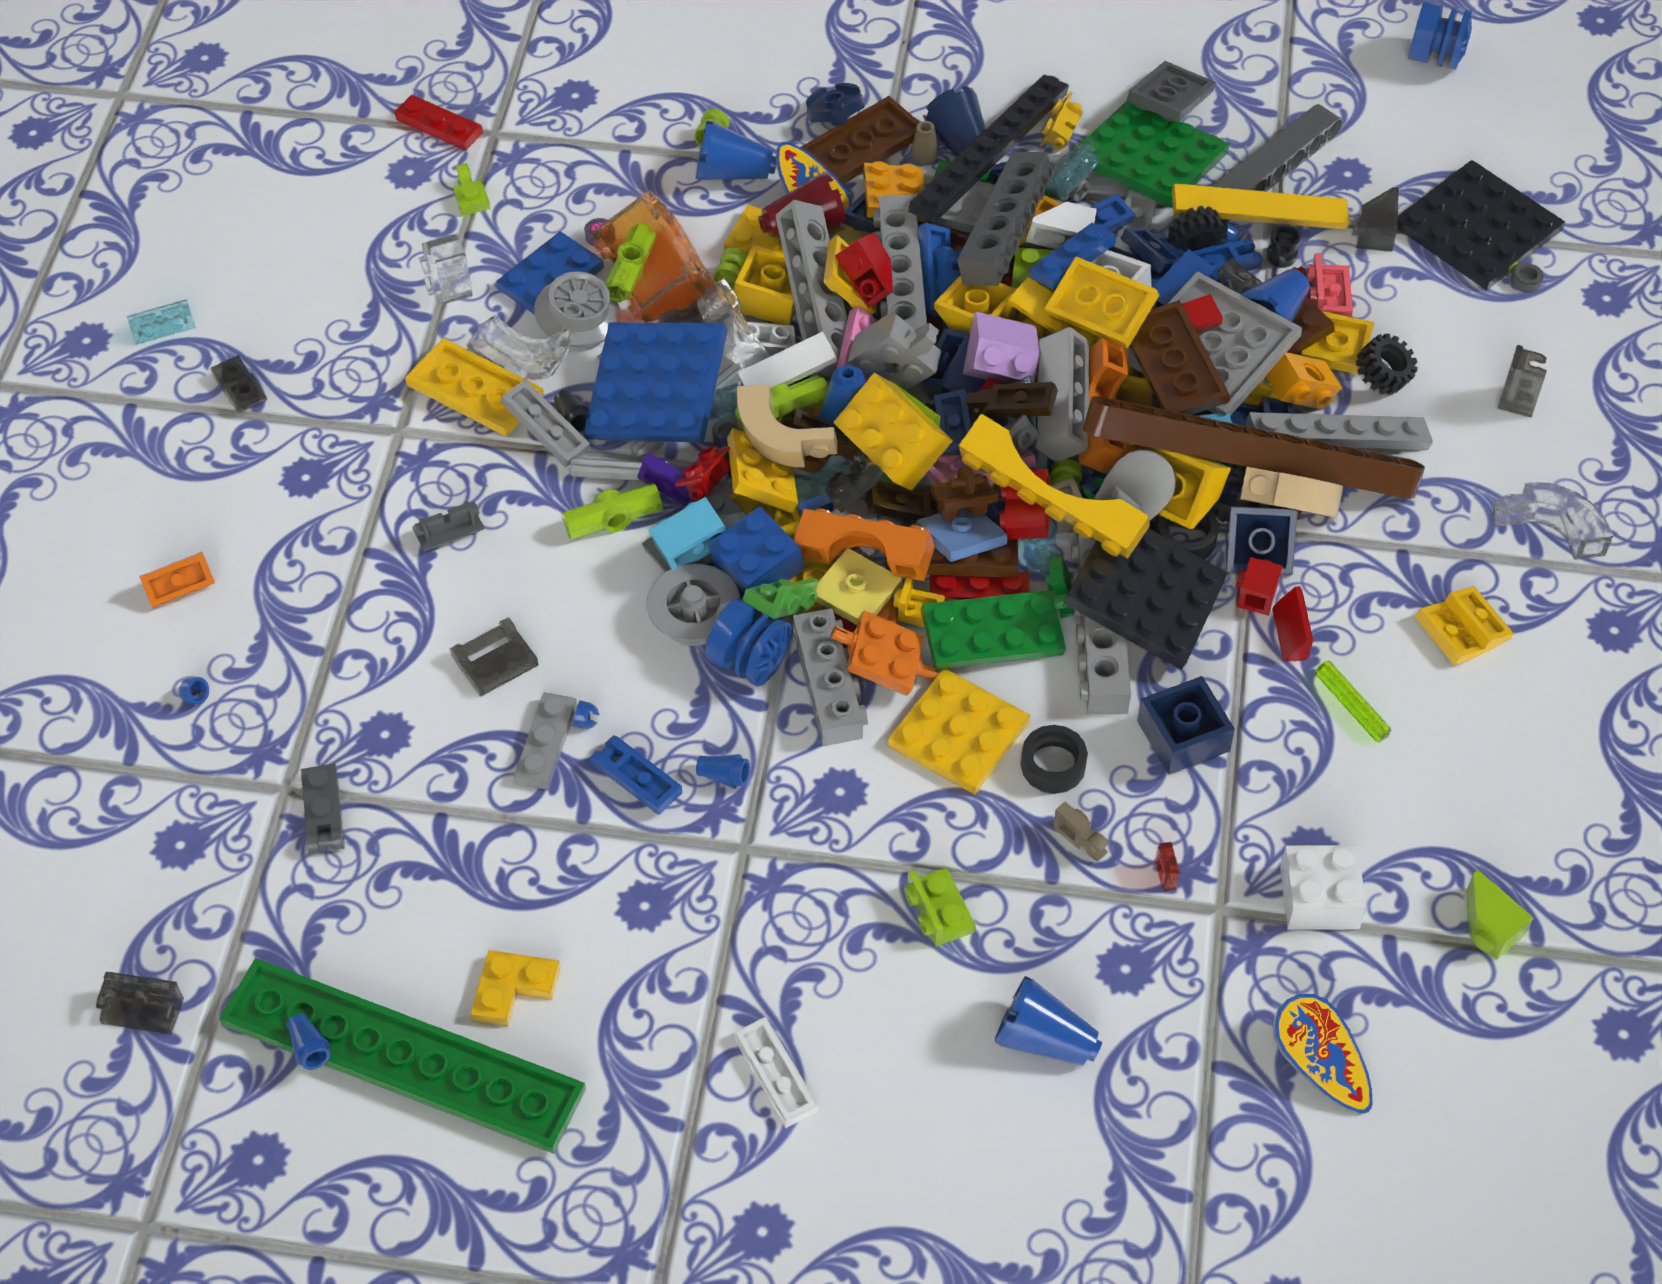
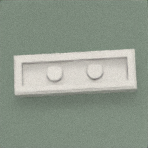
M822 331L739 371L738 375L743 386L770 385V388L781 383L790 385L837 362V357Z
M766 1017L733 1032V1039L785 1128L819 1112L818 1104Z

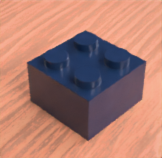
M1203 676L1146 696L1140 700L1137 722L1168 775L1230 752L1235 728Z

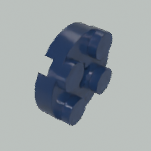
M839 83L835 84L836 90L827 92L826 87L812 93L806 100L810 122H831L833 126L845 124L848 121L847 117L865 107L863 95L858 85Z

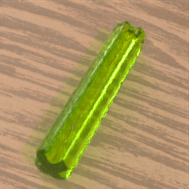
M1325 661L1320 664L1315 672L1316 676L1376 742H1381L1389 737L1391 727L1331 661Z

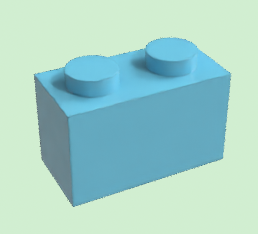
M704 497L697 502L688 504L684 510L674 516L661 520L655 527L649 530V533L670 569L673 570L681 565L693 564L710 554L707 544L726 531V528L707 498Z

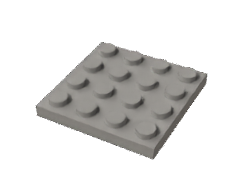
M1197 271L1169 303L1180 300L1182 304L1209 294L1212 295L1223 316V324L1197 332L1229 392V402L1208 410L1214 414L1222 413L1226 416L1228 414L1231 416L1300 338L1302 327ZM1129 346L1127 348L1128 365L1142 372Z

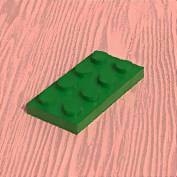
M1052 590L925 603L921 607L934 670L1062 656L1066 651Z

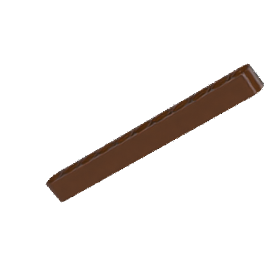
M1100 396L1091 397L1082 428L1084 432L1100 438L1246 467L1286 473L1407 499L1415 498L1425 471L1423 464L1407 458Z

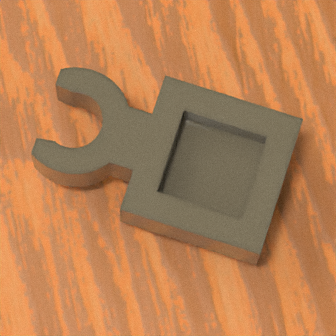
M1066 802L1055 810L1053 828L1076 848L1080 849L1083 847L1087 854L1097 862L1107 854L1108 851L1105 847L1109 844V841L1102 834L1091 829L1088 817L1081 810L1072 808Z

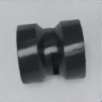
M1290 225L1276 226L1270 234L1267 259L1274 266L1289 267L1297 259V248L1300 245L1301 234L1295 227Z

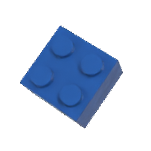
M760 506L707 544L713 565L732 578L742 596H744L748 588L777 582L780 579L789 581L805 569L800 547Z

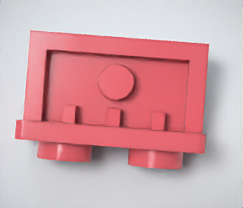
M1315 253L1313 264H1308L1306 270V278L1312 284L1308 291V299L1321 311L1352 317L1353 306L1349 266L1322 265L1321 253Z

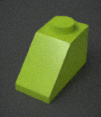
M1477 870L1473 873L1466 891L1469 935L1482 951L1490 953L1498 960L1526 935L1534 917L1483 873Z

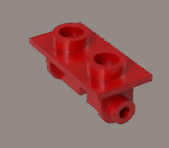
M711 446L702 450L698 454L699 458L692 465L684 469V475L677 481L675 486L686 485L689 496L694 501L707 497L714 488L713 485L718 484L729 471V461L724 455L730 450V446L717 449L715 446Z

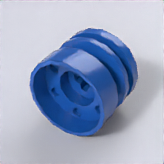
M1424 0L1408 59L1427 63L1434 51L1438 52V66H1443L1447 54L1452 56L1449 69L1456 70L1466 53L1472 32V10L1465 9L1462 21H1456L1458 7H1453L1447 19L1442 17L1443 4Z
M736 598L727 604L712 626L705 648L706 658L727 671L735 669V674L742 679L747 678L751 684L757 687L762 686L771 679L784 660L792 638V626L782 619H773L766 614L763 615L761 611L743 602L742 598Z

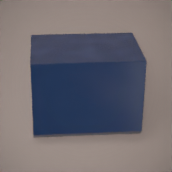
M1230 506L1225 532L1226 572L1239 573L1240 568L1247 570L1251 557L1259 560H1268L1283 566L1281 575H1293L1297 510Z

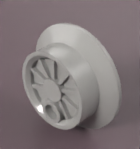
M568 272L560 275L539 293L535 301L534 314L540 329L552 340L567 346L589 347L605 341L609 322L620 321L619 304L610 299V293L605 283L598 277L586 272Z
M686 564L678 566L673 570L670 569L657 578L647 596V611L652 623L663 634L680 644L699 646L707 643L712 626L727 604L736 598H740V594L735 582L722 570L705 564Z

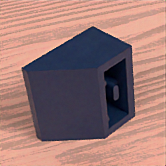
M947 328L943 331L936 344V347L941 350L937 371L920 382V385L932 401H934V395L964 388L967 394L978 392L985 383L986 379L963 374L970 333Z

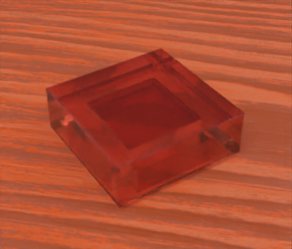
M1172 842L1159 843L1155 865L1160 884L1164 892L1177 889L1180 871Z

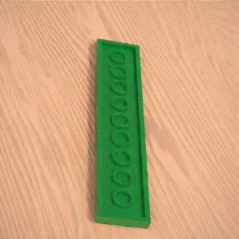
M257 958L252 962L219 1018L221 1025L293 1053L290 1033L286 1024L291 1017L297 1014H305L314 1027L330 1043V1058L324 1064L325 1066L552 1154L555 1153L586 1091V1085L582 1081Z

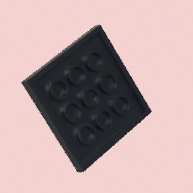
M1470 160L1395 218L1394 222L1395 228L1485 290L1490 289L1505 277L1514 263L1518 262L1521 264L1559 234L1565 225L1564 220L1474 160Z
M1149 528L1128 559L1120 554L1117 557L1109 554L1101 547L1102 543L1095 540L1063 604L1182 670L1192 653L1228 573Z

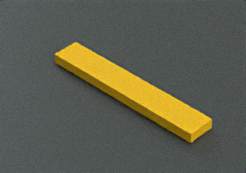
M1175 183L1172 187L1173 215H1179L1182 212L1186 215L1189 213V208L1193 207L1194 211H1196L1198 206H1203L1204 209L1209 206L1218 212L1221 219L1342 230H1346L1350 224L1347 199Z

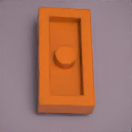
M203 552L196 553L139 576L152 608L215 583Z

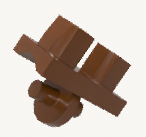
M969 467L960 468L957 478L950 479L949 482L931 485V494L937 501L938 513L944 521H951L959 517V510L961 508H966L971 515L975 516L987 514L989 503L998 502L999 493L991 488L987 477L982 476V474L974 475Z

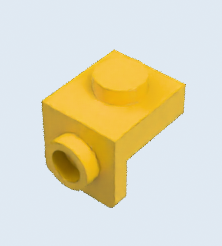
M906 577L903 589L897 588L894 597L893 607L898 608V622L924 627L921 614L922 605L925 603L944 602L945 596L913 589V578Z

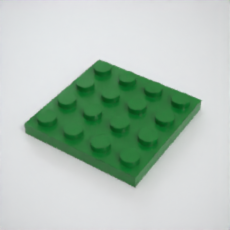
M1126 101L1072 151L1070 161L1173 208L1172 187L1174 183L1196 185L1228 153L1230 143L1219 139L1215 135H1210L1196 129L1191 124L1181 121H1167L1157 113L1150 110H1141L1135 104Z

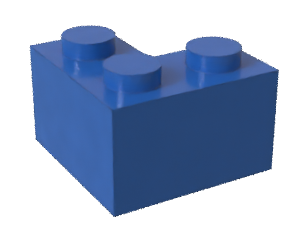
M1188 249L1182 257L1175 259L1170 269L1161 279H1157L1151 285L1159 293V297L1155 302L1156 308L1168 304L1197 271L1219 283L1220 279L1216 268Z

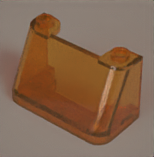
M648 190L592 232L598 242L595 245L597 252L604 260L610 258L613 263L617 259L618 247L625 242L632 225H638L642 222L649 224L657 232L656 241L643 268V276L636 282L631 293L632 296L629 298L631 305L628 306V309L638 322L643 320L649 323L711 302L720 295L719 290L683 227L651 190Z

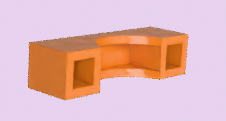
M1102 338L1089 348V404L1093 396L1115 399L1120 386L1128 377V349ZM1088 434V450L1079 454V463L1105 474L1114 467L1119 459L1129 453V443Z
M804 509L793 540L800 547L804 560L831 564L847 548L850 549L858 546L872 547L887 557V562L893 576L908 577L920 581H925L935 548L930 531L921 526H899L888 520H878L876 522L865 520L854 514L842 516L833 514L825 509H816L815 511Z

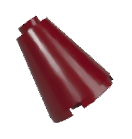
M827 172L818 174L762 208V215L758 216L762 232L768 233L770 237H780L775 215L793 200L822 206L828 233L844 230L845 227L840 225V223L846 222L844 206L838 189L832 190L829 182L834 181Z

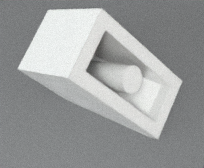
M1065 202L1033 217L1026 242L1056 249L1091 222L1094 223L1096 209Z

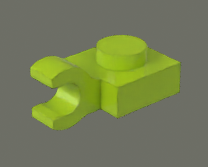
M467 163L457 165V178L460 185L453 187L461 215L465 216L490 209L489 199L482 180L472 181Z

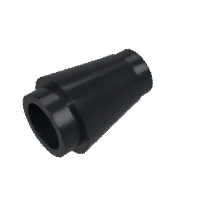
M561 390L556 393L554 402L558 412L578 432L584 431L586 419L590 418L588 413L590 409L569 390Z

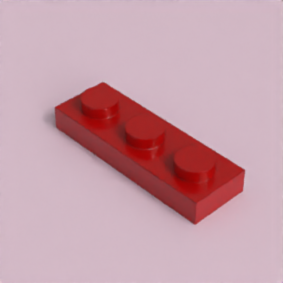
M412 94L394 111L397 121L465 151L483 134L481 124Z
M1018 572V578L930 575L929 593L958 600L1029 593V572Z

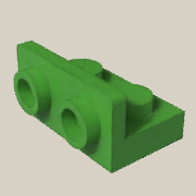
M815 578L797 582L780 579L777 582L761 584L760 586L746 589L742 601L773 619L809 610L817 598L816 589L819 581Z

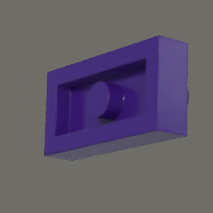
M650 453L647 454L637 476L639 480L646 484H655L658 491L685 507L692 502H697L690 498L686 485L675 486L677 481L684 475L683 472L672 467L665 459L657 458Z

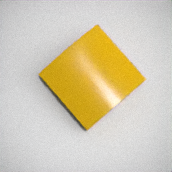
M1474 586L1450 592L1444 602L1420 608L1415 616V619L1453 665L1474 659L1503 644L1514 635Z

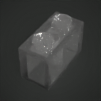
M457 233L422 243L424 256L419 257L424 275L428 274V277L423 278L425 288L429 296L434 294L438 306L472 297L473 292L466 254Z

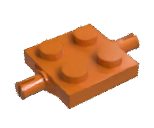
M864 610L858 617L856 630L853 633L837 625L831 631L830 639L848 645L849 659L847 671L905 696L913 690L916 675L931 682L939 675V669L934 670V667L922 663L923 635Z

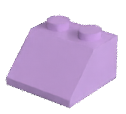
M974 312L963 374L986 380L992 378L1003 384L1034 383L1040 353L1036 326Z

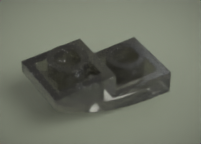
M239 355L210 368L214 379L238 413L267 400L254 375L249 373Z

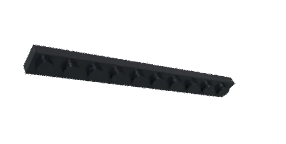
M1042 75L910 201L908 212L936 223L1052 110L1059 98L1062 100L1067 95L1069 84L1060 81L1055 76Z

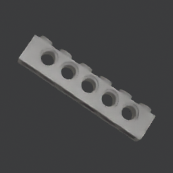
M915 194L878 196L879 209H873L874 228L880 227V231L875 232L891 258L893 292L885 297V301H880L881 319L893 312L912 328L917 329L926 325L927 322L917 216L908 212L910 201L915 197Z
M793 200L775 216L802 341L823 331L837 357V362L810 374V378L818 375L830 382L832 374L837 368L847 324V315L843 298L836 292L831 291L823 282L828 243L830 241L823 208L819 205Z
M1078 534L1077 544H1071V564H1077V570H1073L1072 583H1074L1096 540L1093 537L1086 539ZM1074 610L1075 617H1081V624L1076 625L1077 645H1083V652H1078V672H1084L1085 680H1080V700L1086 701L1087 714H1128L1131 688L1127 639Z

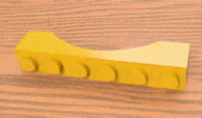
M983 414L978 417L959 444L961 457H963L962 461L967 466L976 471L981 468L989 473L990 479L999 486L1005 488L1008 485L1017 490V495L1031 505L1036 502L1046 508L1045 512L1054 520L1061 522L1064 519L1073 525V530L1086 539L1093 537L1102 543L1101 547L1113 556L1117 557L1120 554L1128 559L1150 527L1149 516L1122 499H1083L1065 494L1046 484L1022 461L1013 445L1009 430Z

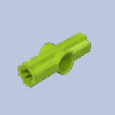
M640 222L638 225H632L625 242L618 247L617 259L605 283L612 301L621 303L623 300H629L636 282L643 276L644 265L657 236V232L649 224Z
M816 375L791 386L781 383L772 387L774 418L777 421L780 418H786L791 421L797 408L807 411L821 405L828 388L826 380ZM737 407L735 411L737 424L742 431H745Z
M650 483L623 493L613 489L605 490L598 494L592 503L562 512L561 514L569 539L571 538L572 540L602 529L610 533L620 532L629 526L631 520L663 510V505L656 485Z

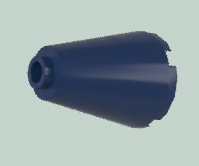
M962 86L963 91L955 93L953 89H950L938 95L926 107L928 114H923L925 121H930L934 124L936 136L956 157L986 130L978 96L973 88Z

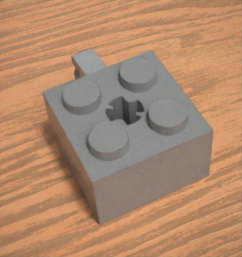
M891 312L855 335L848 363L859 368L868 379L873 373H876L906 391L936 373L941 350L934 344L936 343V335L939 330L931 323L914 329L895 313Z

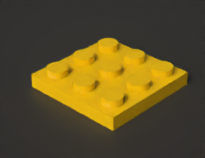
M943 669L888 738V746L976 795L1028 726L1031 715L955 673Z

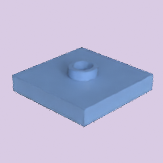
M961 508L959 510V517L951 521H944L938 513L919 519L916 522L917 526L930 531L935 548L950 562L1007 544V534L985 514L979 516L971 515L966 508Z

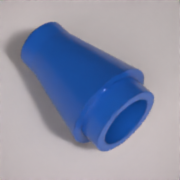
M740 754L701 755L697 760V776L709 778L735 789L738 786H745L749 778L750 762L748 759L742 758Z
M297 1014L291 1017L286 1027L290 1033L296 1063L302 1065L307 1070L323 1066L330 1058L331 1046L329 1041L314 1027L305 1014Z

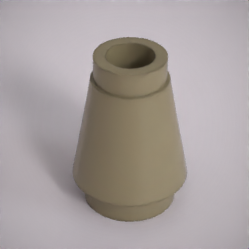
M930 121L918 123L910 151L914 161L920 165H930L939 156L934 124Z

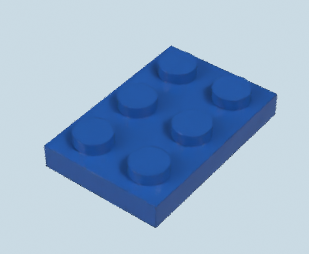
M559 231L496 281L497 289L534 314L535 301L539 293L557 277L568 272L577 271L595 276L604 268L603 259Z

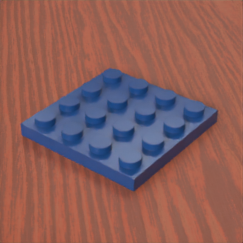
M609 322L589 406L590 410L588 411L590 418L586 419L583 435L588 440L704 443L728 331L725 324Z

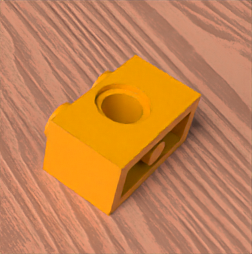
M1287 352L1265 376L1280 401L1322 410L1333 401L1335 395L1342 389L1326 361Z

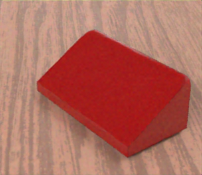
M1295 586L1275 603L1272 609L1284 661L1308 660L1313 644L1303 591L1300 586Z

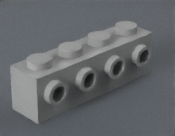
M1071 327L1039 340L1038 383L1053 382L1058 392L1052 416H1037V432L1039 436L1036 439V444L1039 451L1055 462L1088 450V433L1084 432L1082 428L1089 407V340Z
M832 608L793 615V635L822 746L863 739V725L868 724L865 705H858L856 697L860 696L857 676L851 677L850 672L846 670L849 659L848 648H843L841 642L830 639L831 631L835 625L843 628L842 621L835 620Z

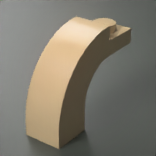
M770 385L737 386V406L745 433L752 445L766 458L786 466L805 467V456L811 455L816 458H822L829 454H837V439L834 427L810 429L786 427L774 418V399Z
M1247 467L1240 499L1337 518L1344 486L1286 473Z

